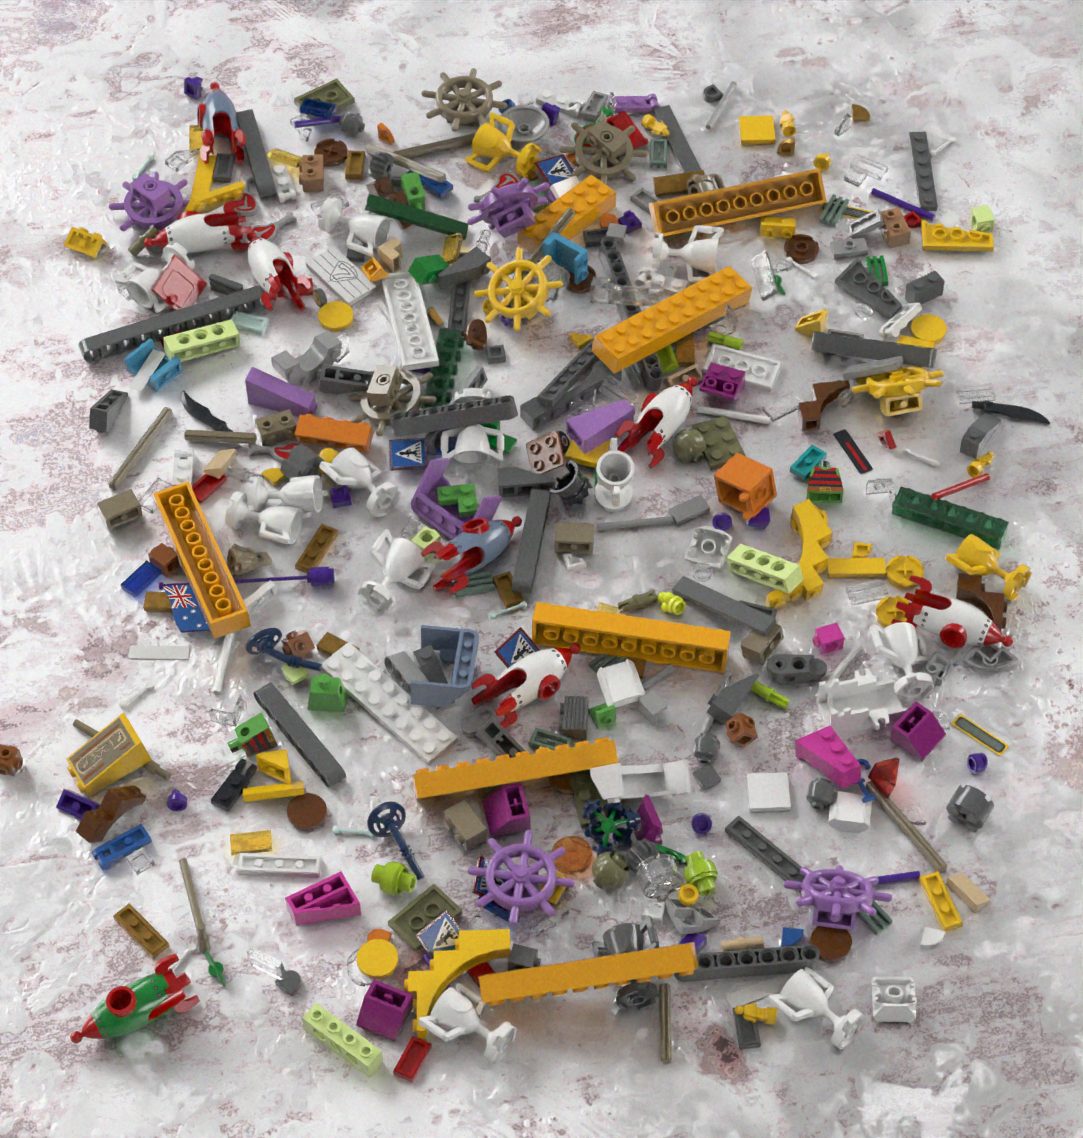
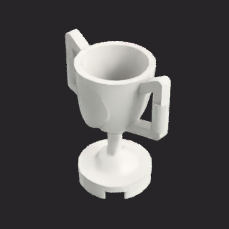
M328 197L322 205L321 210L324 211L323 219L318 218V226L323 231L331 232L338 222L348 224L350 232L346 243L347 248L373 256V248L377 250L379 246L384 244L389 233L390 221L394 219L379 214H371L372 212L366 210L349 218L341 215V200L335 197ZM354 236L367 245L368 248L353 243Z
M694 226L688 244L682 249H670L663 242V233H655L652 268L660 269L661 262L667 256H679L686 263L690 283L695 284L705 279L706 277L693 276L691 267L708 272L709 275L716 273L719 237L723 234L724 229L713 226ZM697 232L716 233L711 239L694 241Z
M176 242L173 245L169 243L163 248V256L168 263L163 269H150L133 262L115 278V283L126 285L129 295L137 304L146 309L154 306L156 314H160L169 305L164 301L159 305V296L152 289L171 262V257L175 254L192 270L195 267L194 260L189 261L186 256L188 251ZM135 269L141 272L131 279L126 278Z
M479 388L463 389V394L459 395L458 392H455L454 404L491 398L490 392H487L486 395L482 394ZM480 424L443 431L441 436L442 459L455 458V460L461 463L479 464L489 461L492 457L502 462L504 451L503 432L483 427ZM487 434L497 437L498 453L490 449ZM458 435L455 449L447 454L448 437Z
M611 438L610 451L603 454L597 462L598 483L595 487L594 495L596 503L602 506L605 511L612 513L623 511V508L631 502L632 488L629 482L634 473V463L630 456L624 452L617 451V438Z
M355 448L343 450L334 458L332 463L323 461L320 463L319 467L337 484L347 485V487L352 489H367L371 495L368 498L366 508L374 517L386 515L387 512L385 510L390 505L395 507L400 499L401 492L394 483L386 482L377 488L371 483V481L380 477L382 471Z
M318 475L290 478V482L280 491H268L263 478L260 476L251 477L249 481L253 482L252 487H247L248 506L253 505L254 510L252 511L255 512L264 511L268 499H281L288 506L301 508L305 512L319 513L322 509L323 496L330 495V490H323L322 482Z
M235 491L230 498V501H233L231 508L226 510L225 524L228 525V528L237 530L247 517L256 519L261 525L259 537L284 544H293L299 535L302 520L310 517L311 512L302 511L301 508L288 506L285 503L269 507L262 512H255L248 508L247 494Z
M385 529L372 545L369 552L383 569L385 579L382 584L373 581L364 582L358 591V595L362 594L364 598L361 602L372 611L377 612L381 609L385 610L384 614H388L396 604L394 595L388 590L392 582H401L415 589H420L424 587L436 565L424 562L425 557H422L420 554L422 550L416 544L404 538L393 539L389 530ZM386 540L389 548L385 559H383L378 550ZM418 568L427 569L418 582L408 578Z
M906 622L895 623L884 629H881L876 624H872L869 629L876 652L885 656L891 666L902 668L905 671L906 676L900 678L894 685L897 699L903 703H913L912 698L921 696L922 699H925L934 691L932 677L927 673H913L912 670L913 664H924L930 659L923 635L921 633L916 635L915 626ZM918 648H919V651H920L921 656H918V657H917Z
M805 967V970L800 969L785 984L780 994L770 995L767 1000L792 1021L822 1016L827 1018L834 1024V1033L830 1043L840 1050L851 1042L852 1039L850 1037L855 1030H860L865 1016L857 1009H853L842 1017H838L828 1009V999L834 990V986L809 967Z
M459 983L456 984L455 988H448L437 1000L430 1016L420 1017L418 1022L420 1026L446 1042L459 1035H469L475 1032L487 1039L484 1058L495 1064L506 1055L505 1048L509 1041L511 1043L514 1042L517 1034V1028L509 1022H504L498 1029L492 1032L481 1026L479 1017L485 1007V1003H482V997ZM471 1001L478 1005L476 1009L472 1005Z

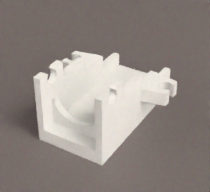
M865 668L863 672L865 676H861L859 670H856L854 672L855 679L840 682L839 678L832 679V683L827 685L826 681L819 682L817 707L825 727L831 726L838 735L869 727H874L875 730H878L882 724H885V728H887L889 723L898 721L906 712V709L902 708L900 701L895 695L894 679L876 682L870 670Z

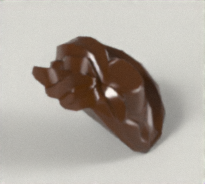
M480 319L473 320L467 326L465 332H463L464 341L473 350L481 351L487 346L486 326L484 321Z

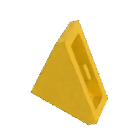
M824 309L802 316L794 329L810 337H813V332H825L827 329L828 310Z
M287 749L263 752L256 755L258 771L286 784L291 783Z

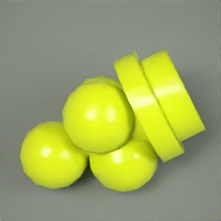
M660 592L657 595L658 602L662 603L661 609L663 612L680 615L684 611L686 604L681 597L675 596L671 592Z

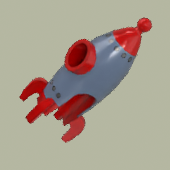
M212 82L210 84L211 90L206 95L203 104H198L197 106L198 128H203L201 138L204 146L200 149L201 159L205 164L209 163V154L212 153L214 155L213 144L215 143V137H224L229 140L231 155L235 153L237 163L241 164L244 161V150L241 147L246 144V135L241 129H238L237 115L233 102L225 92L219 89L220 85L217 82Z
M519 516L513 517L512 521H487L486 518H476L466 522L462 526L463 532L452 539L447 545L443 546L438 541L429 544L420 553L422 557L435 553V559L448 561L461 554L460 560L440 576L442 580L433 585V589L438 592L456 580V584L448 590L450 594L463 590L469 582L467 575L491 563L504 551L513 536L515 527L522 525V519Z

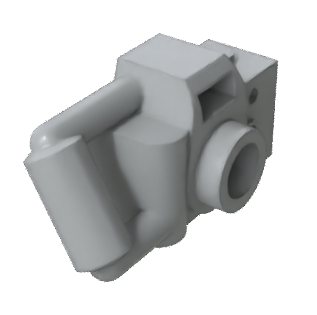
M939 651L934 652L931 659L928 660L922 673H927L932 677L934 689L936 685L942 686L946 672L951 665L950 660Z

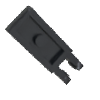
M240 759L235 769L232 770L211 798V804L229 812L242 795L243 788H247L250 784V780L257 771V766L252 764L246 770L244 776L241 773L246 767L247 761Z

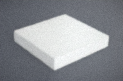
M787 772L747 774L750 812L790 811L791 804Z

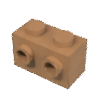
M323 154L302 155V162H299V172L302 173V175H299V185L303 186V192L324 191Z
M899 207L881 211L884 225L879 227L878 230H881L883 240L887 242L889 248L909 244L911 231Z

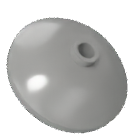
M514 106L504 111L501 115L512 120L515 124L511 142L528 144L536 142L543 138L549 130L548 116L544 111L534 106ZM498 122L499 130L506 135L508 126Z

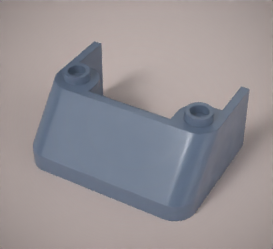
M421 625V648L431 645L434 650L440 651V659L443 662L454 664L451 684L411 680V704L446 707L471 689L479 644V635L476 631Z

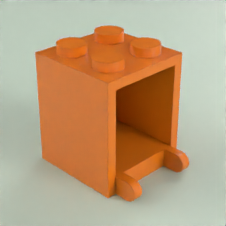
M736 453L714 474L718 501L743 513L745 521L754 518L763 507H766L777 496L773 469L740 453Z

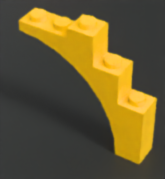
M810 499L794 505L791 514L801 538L802 556L798 565L801 568L803 580L790 594L776 589L766 595V607L778 609L788 601L797 600L801 595L807 601L811 598H818L823 592L824 582L818 574L827 568L829 558L822 548L829 546L833 532Z
M510 929L459 931V938L455 939V950L434 951V959H430V971H408V979H404V991L412 994L413 1012H417V1019H413V1032H417L418 1038L427 1039L428 1031L418 1024L419 1018L430 1016L440 995L453 980L478 964L494 959L509 958L511 952Z

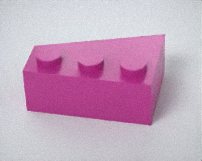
M831 726L795 740L796 757L806 760L812 768L822 771L825 777L840 787L846 788L861 781L860 763Z
M342 871L285 897L287 911L296 926L361 916L360 902Z

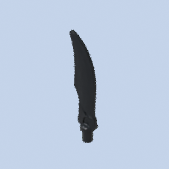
M182 390V404L192 417L206 424L213 431L233 432V430L227 427L225 421L213 416L209 408L196 402L185 390Z
M987 400L982 402L972 401L971 408L980 409V411L985 413H1001L1011 418L1033 420L1050 425L1047 418L1029 408L998 404Z

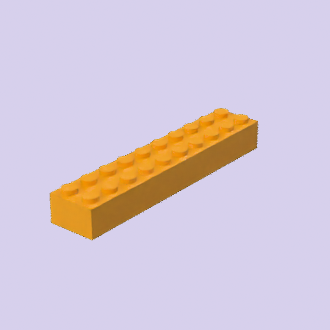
M817 168L648 204L654 235L655 233H663L664 237L693 231L694 226H717L827 203L821 169Z
M728 266L595 335L591 351L615 374L747 304L753 287L734 269Z
M189 481L153 493L157 511L175 552L178 554L179 561L213 638L216 639L250 627L247 608Z
M536 602L532 618V641L536 645L569 649L572 643H578L581 647L580 652L599 655L607 654V656L615 655L618 658L646 659V662L672 664L677 667L723 674L726 670L731 631Z
M609 737L596 739L594 744H589L588 740L577 742L575 747L570 748L569 744L558 745L553 751H549V747L535 750V754H529V751L515 753L516 757L509 758V754L495 757L496 760L489 761V758L475 760L476 764L469 765V761L456 763V767L449 768V764L436 767V771L429 772V768L418 769L416 774L412 775L416 799L615 764L618 763L615 741H609Z
M691 942L486 974L479 977L482 1003L488 1002L489 1006L505 1003L504 999H509L510 1003L525 1000V996H531V999L543 998L549 992H552V996L568 993L567 990L573 989V993L588 990V986H594L595 990L607 988L609 983L614 982L615 986L627 985L633 979H636L637 983L652 980V976H658V980L671 978L673 977L672 973L678 972L679 976L692 975L694 970L698 968L695 944Z

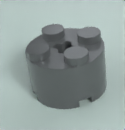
M303 444L294 447L289 452V458H284L280 471L289 480L293 477L318 475L321 478L322 476L319 472V466L324 460Z
M959 785L946 806L949 813L948 818L954 823L961 822L965 824L967 829L972 832H977L978 829L983 827L994 809V803L992 800L988 802L985 799L986 794L970 785H965L964 788H962V785Z

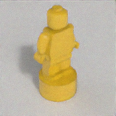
M784 110L779 125L782 127L783 135L791 137L796 133L795 124L792 123L793 120L795 121V118L787 110Z
M650 114L642 118L641 125L646 129L653 130L651 131L652 134L658 136L662 134L668 136L670 134L663 121L657 122Z
M988 451L986 454L979 456L978 459H975L967 466V473L973 478L980 476L983 473V468L991 464L994 453Z
M757 1003L745 1004L744 1008L743 1006H736L734 1009L736 1014H743L744 1019L752 1021V1023L759 1020L764 1021L765 1024L774 1025L776 1021L777 1008L767 1007L764 1009L757 1007Z

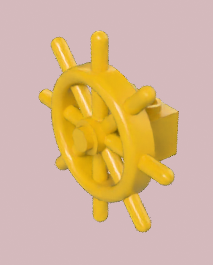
M518 247L516 249L515 261L508 262L500 268L492 262H488L487 268L494 273L490 279L488 289L474 291L475 297L488 296L494 307L485 317V322L491 323L500 314L506 318L514 319L513 329L518 332L521 329L522 318L526 317L530 321L538 311L545 317L550 316V311L544 307L549 289L563 287L562 281L548 282L546 275L542 271L552 260V257L546 255L536 265L531 261L523 260V249ZM522 271H529L528 275L522 280ZM515 272V279L512 280L508 275ZM536 276L539 278V283L529 284ZM502 281L508 285L507 287L499 288ZM497 295H502L504 297V299L500 303L498 301ZM510 304L514 308H507L506 306Z
M921 366L899 367L897 371L856 378L857 384L864 385L854 386L852 392L855 394L868 392L874 398H879L880 410L886 416L922 410L920 391L928 387H940L941 381L932 379L943 377L944 372L942 370L928 372Z

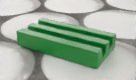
M880 255V258L873 256L872 259L867 256L865 260L866 266L871 271V274L873 275L871 263H874L876 278L882 283V286H888L889 281L884 256ZM878 263H880L884 282L881 281Z

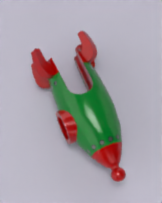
M172 954L158 960L154 965L155 973L125 986L112 989L107 997L90 1013L82 1026V1030L71 1033V1041L77 1044L82 1041L83 1037L90 1039L121 1037L147 1026L172 1008L176 1012L183 1013L200 1002L197 995L185 999L186 996L182 988L191 984L186 973L175 976L173 970L169 968L179 961L177 954Z

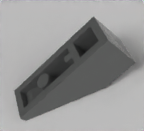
M473 248L438 274V287L445 288L481 278L490 271L486 265L488 262H491V257L479 248Z
M323 364L319 391L333 394L367 391L374 372Z
M111 389L90 408L89 429H94L99 433L107 432L114 425L128 397V393Z
M984 413L970 425L962 437L960 452L977 459L1000 425L1001 420Z
M518 467L497 468L499 495L502 497L527 496L531 494L532 488L549 490L555 487L554 478Z
M431 645L413 651L414 663L429 682L448 684L440 661Z
M755 673L721 689L717 696L713 694L707 703L710 707L706 713L725 725V722L732 718L759 677V674Z
M493 716L475 732V735L498 756L509 754V758L516 757L515 753L525 751Z

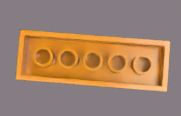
M593 175L588 176L534 216L536 224L517 232V243L532 254L568 208H571L576 214L559 235L568 240L573 239L600 219L602 215L616 207V192Z

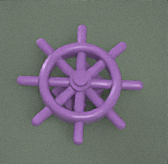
M153 172L152 177L144 173L131 183L123 182V188L129 191L125 196L124 203L109 204V209L125 210L128 220L120 225L121 231L127 230L132 225L146 230L152 225L157 229H163L175 222L179 215L182 214L183 208L187 207L190 200H183L180 190L188 182L186 179H183L176 185L159 180L158 172ZM172 196L175 201H171L170 197ZM165 208H173V209L169 212V211H167ZM133 209H142L137 214L133 211ZM150 214V218H146L144 216Z
M523 178L520 183L500 188L493 186L491 193L485 196L480 203L468 205L469 210H479L480 214L468 219L467 223L473 225L483 220L489 224V229L492 230L496 227L497 232L504 238L536 223L531 211L536 205L548 203L547 198H538L537 194L547 190L549 183L545 182L533 188L528 184L529 180Z
M531 830L525 832L523 844H513L504 848L494 838H490L488 845L495 854L490 859L487 868L469 867L467 870L470 875L486 877L488 894L476 901L477 907L481 908L494 900L500 906L511 911L509 917L511 925L517 923L519 912L533 913V910L541 907L548 916H554L555 910L547 901L553 895L556 886L571 888L575 885L574 880L558 878L556 874V867L553 861L565 854V848L559 847L550 854H547L542 849L531 845L533 837ZM520 857L519 865L515 864L511 858ZM529 858L537 861L533 865L527 866ZM502 863H504L510 871H503L497 869ZM545 868L548 876L539 875V870ZM494 878L507 879L508 881L497 887ZM538 883L546 884L540 892L537 890Z
M841 865L836 866V869H821L817 871H811L806 867L800 868V873L805 876L803 882L786 880L783 883L786 889L801 890L802 897L796 900L797 906L801 907L808 904L814 906L812 925L854 930L857 912L864 911L870 916H875L877 911L871 906L873 900L884 902L892 900L891 894L874 892L872 885L878 883L876 876L864 878L856 873L844 870Z

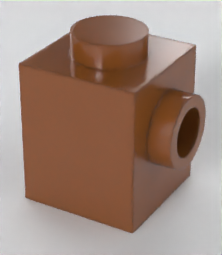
M163 543L154 547L148 554L150 565L165 577L169 576L180 566L178 554H176L172 547H167Z

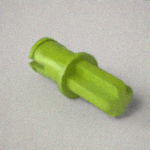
M712 331L709 332L707 337L708 342L739 351L742 350L744 343L743 339Z
M756 681L751 688L752 693L761 696L767 703L770 701L783 709H786L789 705L790 700L775 692V688L771 689L759 681Z

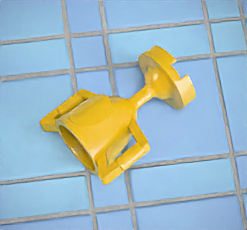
M491 112L489 114L490 124L484 123L479 127L472 141L473 154L468 156L465 161L473 165V167L489 173L501 159L510 155L517 158V174L527 178L528 175L526 173L529 170L535 172L537 169L534 163L541 160L537 158L538 152H542L541 147L528 143L521 152L513 150L511 139L515 124L512 120ZM495 120L508 126L506 135L496 128ZM480 156L493 159L488 165L474 161Z
M974 534L968 535L963 540L955 554H947L945 560L951 563L952 566L969 575L987 576L996 574L1005 580L1004 598L1011 602L1019 597L1016 591L1018 592L1022 587H1026L1032 574L1030 572L1031 568L1024 564H1021L1015 571L1010 573L999 568L997 560L1000 552Z

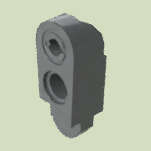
M777 654L769 658L767 672L774 683L802 684L808 683L809 680L824 677L827 672V664L820 660V658H814V655Z

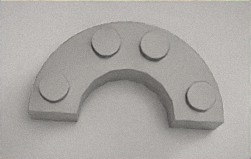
M328 330L315 336L310 348L300 357L294 358L286 350L271 357L272 366L290 384L294 386H307L316 379H320L323 364L333 365L336 358L341 354L342 342Z

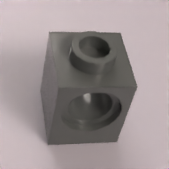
M513 944L508 958V971L540 966L541 958H538V949Z

